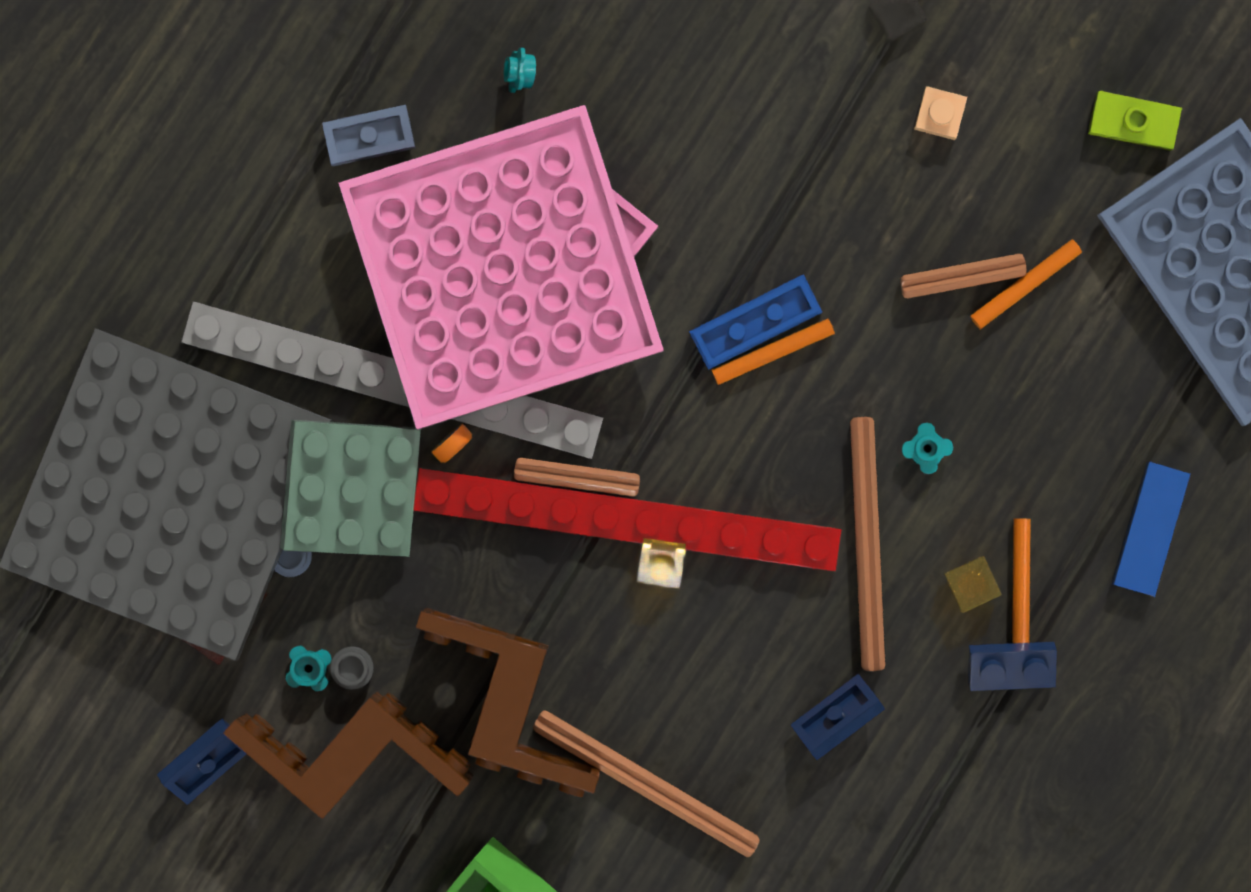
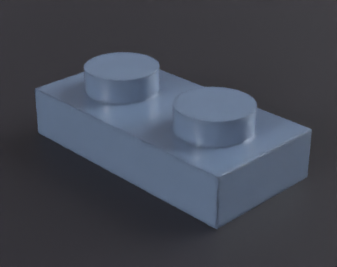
M406 105L322 123L332 166L416 149Z

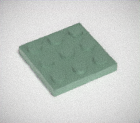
M291 420L280 548L284 551L409 557L421 429Z

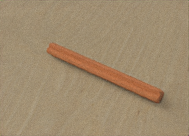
M855 417L851 420L850 426L861 667L865 671H880L885 668L875 429L873 418Z
M542 711L533 725V730L745 857H750L758 847L760 840L757 835L550 712Z

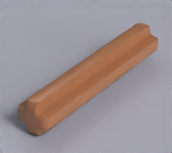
M1015 254L904 275L900 278V285L904 298H913L1019 278L1026 275L1027 268L1023 255Z
M518 458L514 469V478L518 481L626 496H636L639 492L640 476L635 473Z

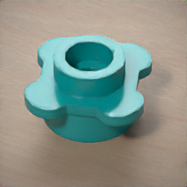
M519 47L518 51H512L511 57L508 56L505 60L503 70L504 81L509 82L510 93H515L516 90H521L522 88L531 89L535 80L536 59L534 55L525 54V49Z
M923 423L918 426V433L912 440L903 444L902 454L905 458H912L919 464L920 470L923 473L932 474L937 471L939 461L944 456L952 453L953 444L951 440L941 438L935 432V427L932 424ZM926 444L931 446L929 453H926L923 449Z
M303 646L294 647L289 654L292 662L290 672L286 675L288 685L293 688L300 685L310 686L314 691L325 689L328 685V680L325 677L326 668L332 661L330 653L325 649L314 652L306 650ZM307 664H310L313 667V670L310 673L305 671V666Z

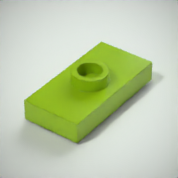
M1097 91L1088 134L1172 151L1175 145L1182 108Z

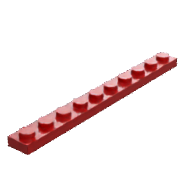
M419 468L414 500V511L836 571L842 530Z

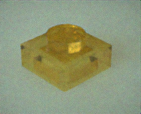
M644 538L637 582L680 588L686 544Z
M980 556L943 573L962 613L1002 595L984 556Z

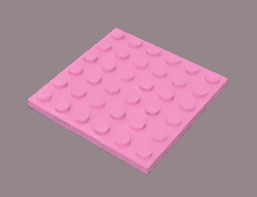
M585 105L339 183L417 430L664 351Z

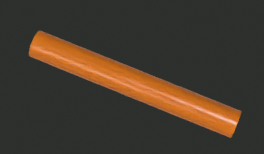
M1071 239L1026 273V275L1022 276L970 316L972 321L979 329H982L1080 255L1082 250L1079 245Z
M825 319L718 366L711 371L716 383L720 385L835 334L829 319Z
M1014 518L1012 643H1029L1031 519Z

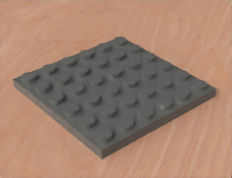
M95 328L1 559L0 568L239 661L282 553L280 543L291 420L334 421Z

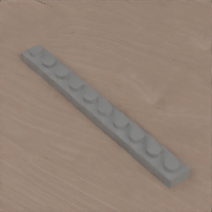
M197 302L192 304L182 339L184 344L410 407L394 358ZM522 396L452 419L589 459L593 457L603 422L602 417L528 396Z

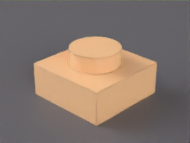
M926 86L914 130L955 140L967 97Z

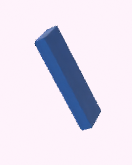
M803 274L689 331L707 369L710 370L821 314L822 310Z
M1152 462L1146 463L1111 583L1112 585L1155 597L1190 473Z

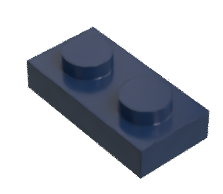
M1033 642L969 645L968 684L970 691L1056 687L1057 649L1055 643Z
M857 674L793 722L791 727L814 758L818 760L884 711L885 708L861 676Z
M224 719L219 720L157 774L162 785L187 805L246 755L241 748L223 734L230 726Z

